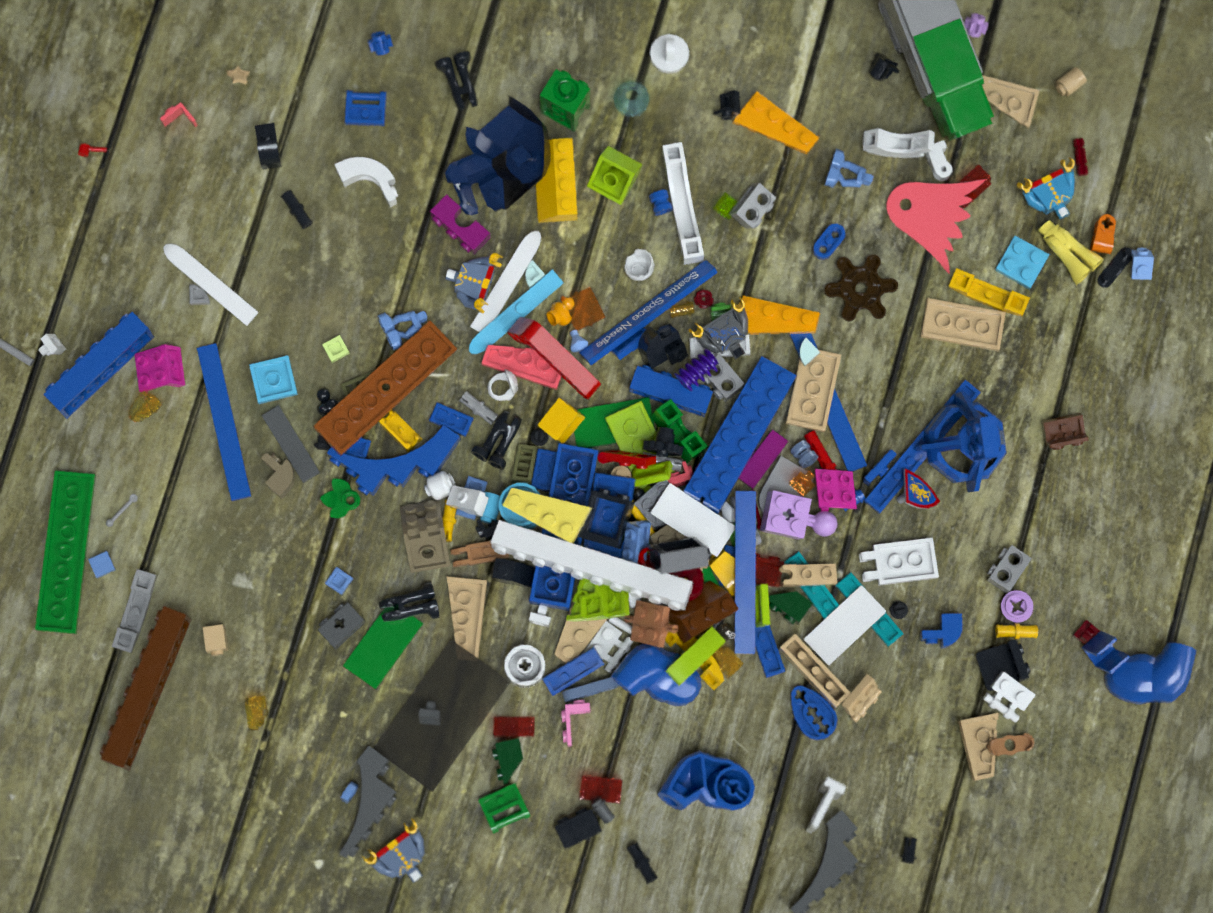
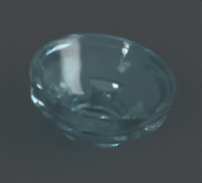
M627 81L616 89L614 104L621 114L630 117L638 116L647 109L649 94L641 83ZM633 90L637 93L638 97L635 100H628L626 93Z

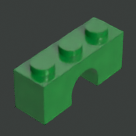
M670 399L657 408L650 417L658 427L674 429V444L684 447L681 457L688 464L702 454L708 446L696 431L692 433L684 426L681 419L683 413Z

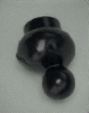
M321 388L317 392V399L321 401L317 406V412L322 415V418L339 403L335 399H329L330 392L325 388Z

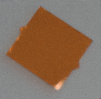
M591 287L578 293L574 292V295L569 296L575 302L574 307L568 310L575 330L579 331L587 326L592 327L594 323L606 318Z

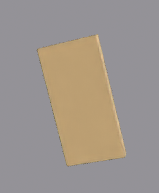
M927 298L921 338L999 352L1006 312Z
M818 350L820 354L806 366L802 364L801 359L799 360L786 424L825 432L841 354Z

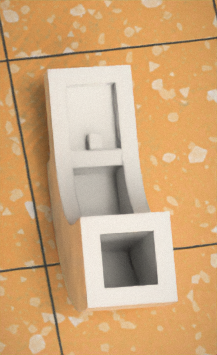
M880 128L864 131L863 150L886 157H922L924 153L933 151L935 132L927 130L913 134H896Z
M354 157L334 164L344 187L359 180H369L380 187L390 207L397 204L396 197H398L394 186H392L396 184L395 178L380 162L365 157Z

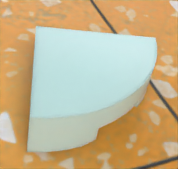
M533 260L529 263L525 274L529 288L545 276Z
M807 338L804 339L800 347V359L804 366L820 354L818 349Z

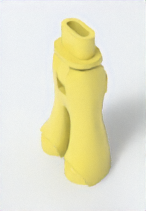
M1049 220L1038 231L1044 236L1043 239L1065 264L1073 282L1078 285L1104 259L1079 243L1067 230L1059 227L1060 225L1057 224L1055 226Z

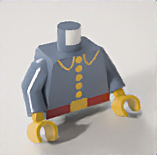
M493 253L491 256L469 260L467 263H462L460 272L448 269L446 280L455 282L454 291L456 297L466 308L478 310L482 314L485 312L481 307L483 305L488 306L485 300L495 274V267L493 265L501 267L502 264L497 262V260L503 258V256Z
M411 819L413 822L411 827H407L404 822L403 825L406 830L404 833L376 854L368 849L371 856L366 859L362 855V859L382 875L390 878H401L407 874L414 883L423 876L417 865L423 861L422 857L425 854L424 839L417 828L415 820Z

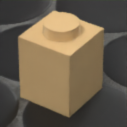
M223 624L203 627L205 649L208 654L220 656L224 655V651H229L226 629Z

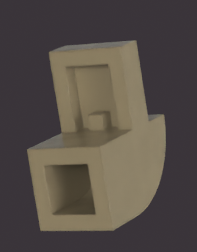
M265 453L261 460L274 471L265 484L280 499H283L294 485V470L287 459L280 465L282 461L276 455L272 454L270 456L268 453Z

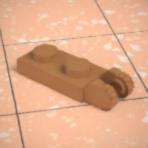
M491 541L469 544L466 547L450 550L451 555L464 553L468 555V559L453 562V567L495 562L496 558L509 559V554L507 553L505 555L496 553L492 549Z

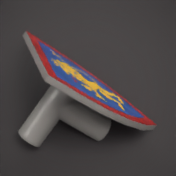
M904 469V493L897 497L898 503L902 504L905 502L918 509H929L936 506L940 500L928 483L917 474Z

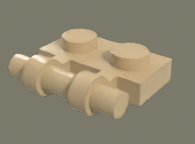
M868 674L842 703L843 709L851 716L850 719L855 723L867 714V709L878 701L877 697L882 693L877 688L875 680Z

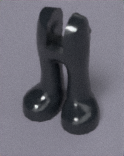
M460 52L453 57L462 81V87L458 84L451 58L445 57L437 60L434 63L435 67L445 75L453 101L458 110H465L461 95L466 93L472 108L478 105L477 95L468 71V64L471 60L470 52Z
M504 410L497 418L485 442L481 446H474L471 450L475 457L486 462L500 435H503L500 444L488 461L491 466L504 470L506 467L505 454L522 422V419L516 416L511 426L506 424L505 422L510 414V411Z
M431 581L424 583L419 590L392 596L379 602L380 609L394 607L393 612L382 615L384 622L397 621L420 614H428L432 619L440 618ZM430 600L410 607L404 606L414 601Z

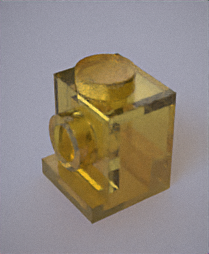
M728 646L724 649L720 647L712 654L721 672H727L725 676L727 679L731 678L744 665Z

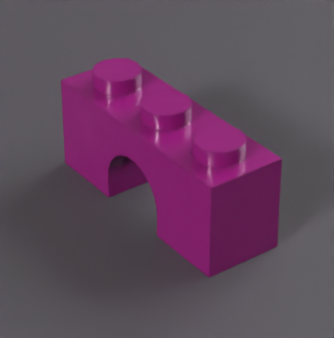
M447 194L430 211L432 222L438 227H444L447 230L446 234L453 240L457 239L461 243L462 249L467 253L471 251L475 255L491 238L490 232L476 220L468 227L458 226L455 220L462 213L461 207Z

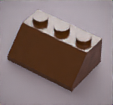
M709 581L703 585V591L696 599L688 601L685 610H673L670 608L669 622L678 626V629L675 630H678L677 635L684 644L730 617L739 608L729 592Z

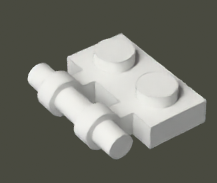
M605 621L584 652L595 647L602 660L608 662L604 670L611 674L614 668L619 666V661L624 654H628L631 649L630 646L634 641H631V638L627 636L624 642H621L619 638L623 632ZM615 645L619 649L614 654V656L611 657L610 655H608V653Z
M1001 671L990 686L996 693L993 696L986 693L983 700L992 709L996 708L1007 720L1011 719L1013 722H1017L1020 716L1014 712L1015 709L1018 707L1024 711L1035 697V694L1004 671ZM1002 697L1010 701L1008 706L1000 702Z

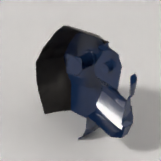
M509 95L508 106L480 131L466 127V141L473 154L450 163L445 171L447 182L453 184L461 202L460 207L467 215L478 214V207L471 189L473 184H479L487 207L497 212L502 209L507 210L547 173L551 161L548 130L532 110Z

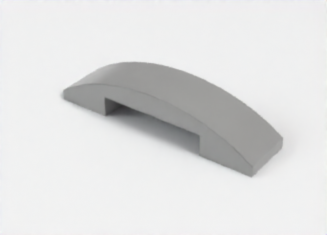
M136 569L131 585L132 590L112 647L132 653L148 611L157 575Z

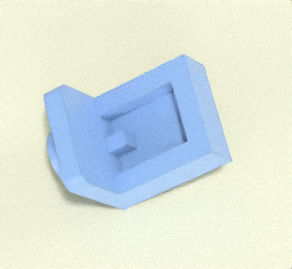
M1146 248L1132 250L1131 279L1152 280L1154 261L1152 252Z

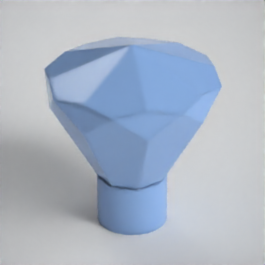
M577 330L570 332L572 338L570 344L571 352H580L588 346V341L579 336Z

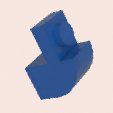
M962 613L941 614L939 616L940 630L921 631L920 641H925V644H938V641H940L941 649L951 646L962 633Z

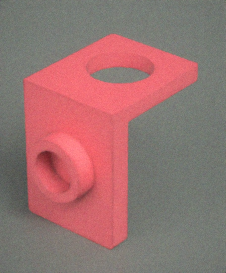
M181 102L175 107L168 108L165 115L160 118L162 124L166 127L184 113L195 127L198 126L195 119Z

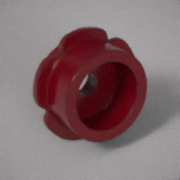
M699 290L696 293V297H694V302L699 308L707 309L708 306L713 304V295L708 290Z

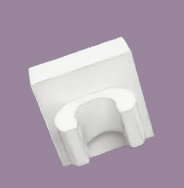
M45 334L41 338L44 345L39 348V351L43 356L62 354L66 350L55 334Z
M539 605L537 613L531 612L529 623L549 628L551 617L546 616L547 606Z

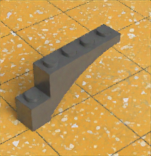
M370 746L366 748L357 760L361 770V802L354 828L340 851V854L346 859L350 856L353 858L360 849L358 844L362 839L364 841L368 839L372 833L370 828L374 823L379 824L385 815L382 812L387 806L390 808L397 799L395 797L397 792L378 779L380 775L383 777L390 768L388 766L389 760Z
M842 810L825 824L827 827V837L821 864L809 888L789 909L792 913L807 912L810 909L808 904L813 900L816 902L821 900L826 895L824 891L829 886L833 889L841 882L840 877L844 873L849 875L857 868L855 864L858 860L844 845L843 841L845 840L848 843L856 836L854 832L858 828Z

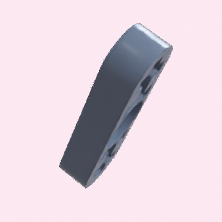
M610 677L562 692L566 703L621 686Z

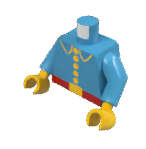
M1069 157L1070 162L1068 165H1065L1064 159L1060 161L1061 166L1065 168L1064 171L1061 168L1033 183L1031 180L1024 178L1026 182L1024 187L1022 183H1017V187L1023 190V195L1030 207L1039 212L1042 211L1044 214L1055 211L1059 220L1070 214L1065 205L1070 203L1074 195L1075 178L1072 168L1075 162L1072 158Z

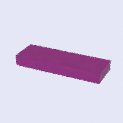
M772 430L751 457L738 480L753 490L787 445L788 440Z

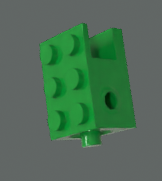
M555 69L540 94V112L575 132L578 127V119L585 108L589 109L590 88L586 82L571 78L572 76L568 72Z

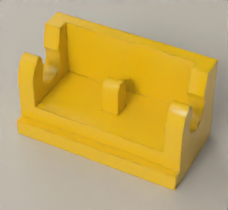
M391 410L386 418H382L379 421L380 426L407 453L423 440L395 411Z

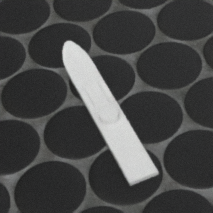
M539 231L531 232L520 243L486 300L488 306H482L485 312L477 314L470 326L471 328L480 332L499 315L540 246L541 234Z
M166 244L164 246V253L172 264L246 326L259 313L184 249L174 244Z

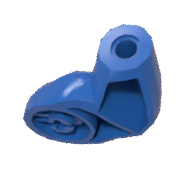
M697 751L679 760L657 795L663 802L677 810H684L692 802L699 800L707 807L734 811L742 809L750 803L755 787L749 773L739 764L728 758L713 757L702 751Z

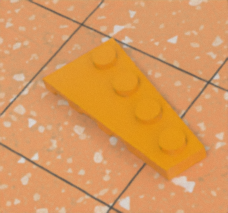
M759 92L753 95L741 110V114L737 115L733 120V124L746 127L755 133L758 132L767 136L766 138L784 143L785 146L804 154H808L819 140L817 135Z
M747 296L742 297L748 317L747 334L816 333L820 318L819 312Z

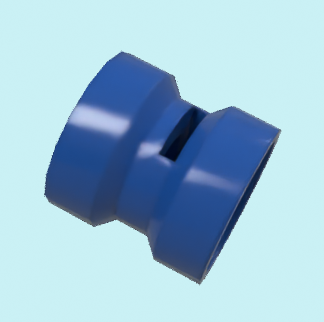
M667 190L656 191L649 195L650 202L654 204L653 211L656 216L673 210L672 204L667 200L669 198Z

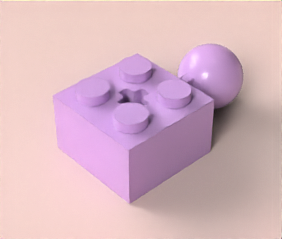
M772 490L767 492L760 531L799 540L804 539L806 526H810L816 534L826 537L836 531L837 519L829 511H820L815 515L809 514L812 499ZM787 511V513L789 514V518H786V516L783 515V512Z

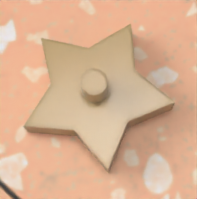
M239 66L235 70L227 71V75L232 78V84L238 82L247 84L246 78L250 72L242 70Z

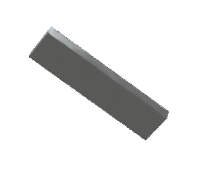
M278 405L261 415L301 481L305 483L320 474V471L280 406Z

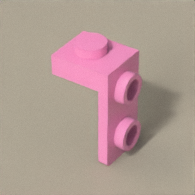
M575 700L573 704L565 705V710H561L562 722H566L567 730H563V743L567 742L568 747H572L570 715L590 713V703H585V700Z

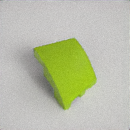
M580 579L577 593L573 598L574 605L570 615H567L566 621H591L629 615V592L623 590L617 592L610 589V586L604 584L599 586L591 583L588 579Z

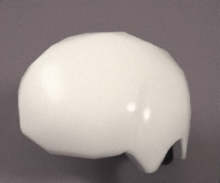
M636 249L631 256H627L624 265L627 276L634 281H642L649 278L655 266L652 255L646 250Z

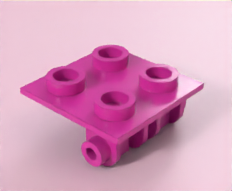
M815 469L818 507L821 511H829V508L857 509L853 471Z

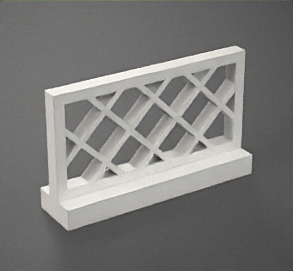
M829 777L820 785L818 791L824 795L806 829L807 832L812 833L818 828L831 800H837L842 796L846 786Z

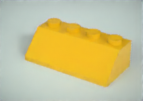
M573 138L549 140L551 161L547 173L536 184L538 223L576 221L577 200Z

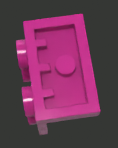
M164 344L135 354L139 392L144 393L166 385L174 387L185 386L180 347Z

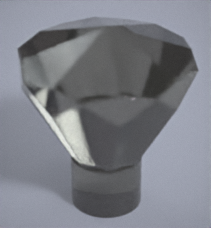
M721 623L716 628V631L726 642L734 639L736 636L729 623Z

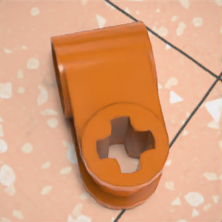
M1102 215L1096 221L1091 240V251L1105 254L1112 253L1116 220L1112 215ZM1104 221L1106 222V225L1108 226L1107 229L1104 228L1105 226H1104V224H1102Z

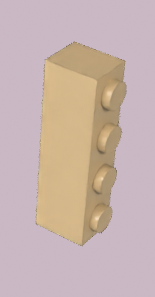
M796 634L780 647L779 651L834 710L851 694Z

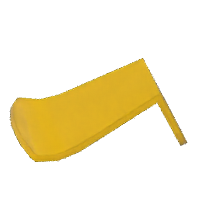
M722 549L715 559H713L715 555L712 554L709 566L729 594L735 596V558Z

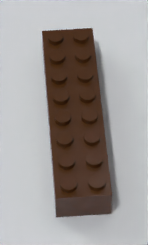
M163 606L162 610H158L155 621L157 623L155 628L149 631L147 637L149 642L147 647L143 648L140 653L139 659H141L139 667H135L131 676L133 681L131 686H127L123 697L125 701L123 706L119 705L115 715L118 717L115 725L112 724L108 731L109 740L107 744H103L100 750L101 760L129 772L191 623V619L186 614Z

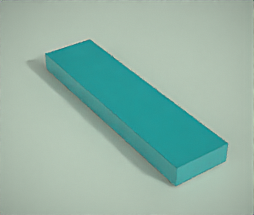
M799 551L782 563L783 565H809ZM825 585L799 586L807 598L813 602V606L824 620L840 606Z
M851 572L835 586L847 599L863 585ZM887 613L883 614L871 626L887 647L904 634Z

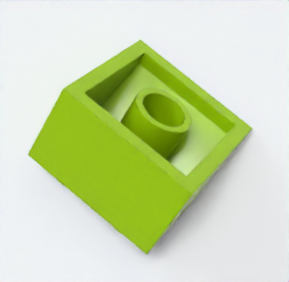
M608 146L600 155L587 187L621 205L636 181L643 164Z

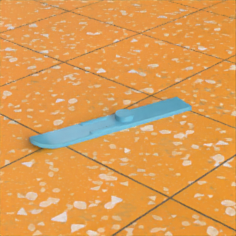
M553 269L472 339L469 345V352L471 354L481 353L487 349L488 345H493L507 333L519 317H525L564 283Z

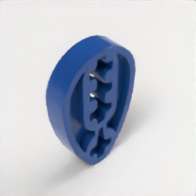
M797 686L792 690L791 708L800 731L811 740L828 738L837 726L835 710L821 695L811 689ZM797 690L799 692H805L803 698L805 699V702L807 704H805L800 698H795V696L797 695ZM808 707L817 710L815 713L816 717H822L821 724L829 727L827 734L824 732L819 733L820 726L812 723L814 717L812 715L807 716Z

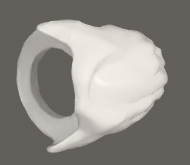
M505 369V373L494 375L488 383V393L497 401H509L518 391L516 376L509 370ZM496 380L508 382L510 389L504 395L497 396L492 392L491 387Z

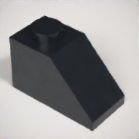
M496 558L492 579L495 582L532 588L535 568L516 561Z

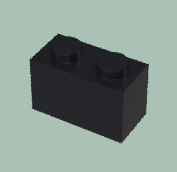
M585 807L575 812L576 816L571 819L566 816L556 821L558 825L554 826L565 850L602 833L592 809L587 811Z

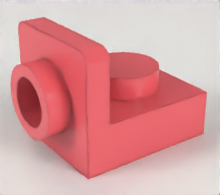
M683 461L681 466L683 474H680V472L672 473L670 480H667L675 487L687 485L693 476L691 465L687 466L686 461Z

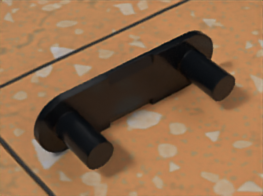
M1122 248L1097 279L1099 286L1108 288L1132 260V250L1130 248Z

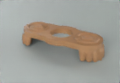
M1027 733L1017 736L1006 735L1003 738L991 740L988 743V751L993 756L1014 755L1017 752L1030 751L1034 747L1035 742L1032 735ZM1008 739L1014 743L1012 751H1008L1005 748L1004 744Z

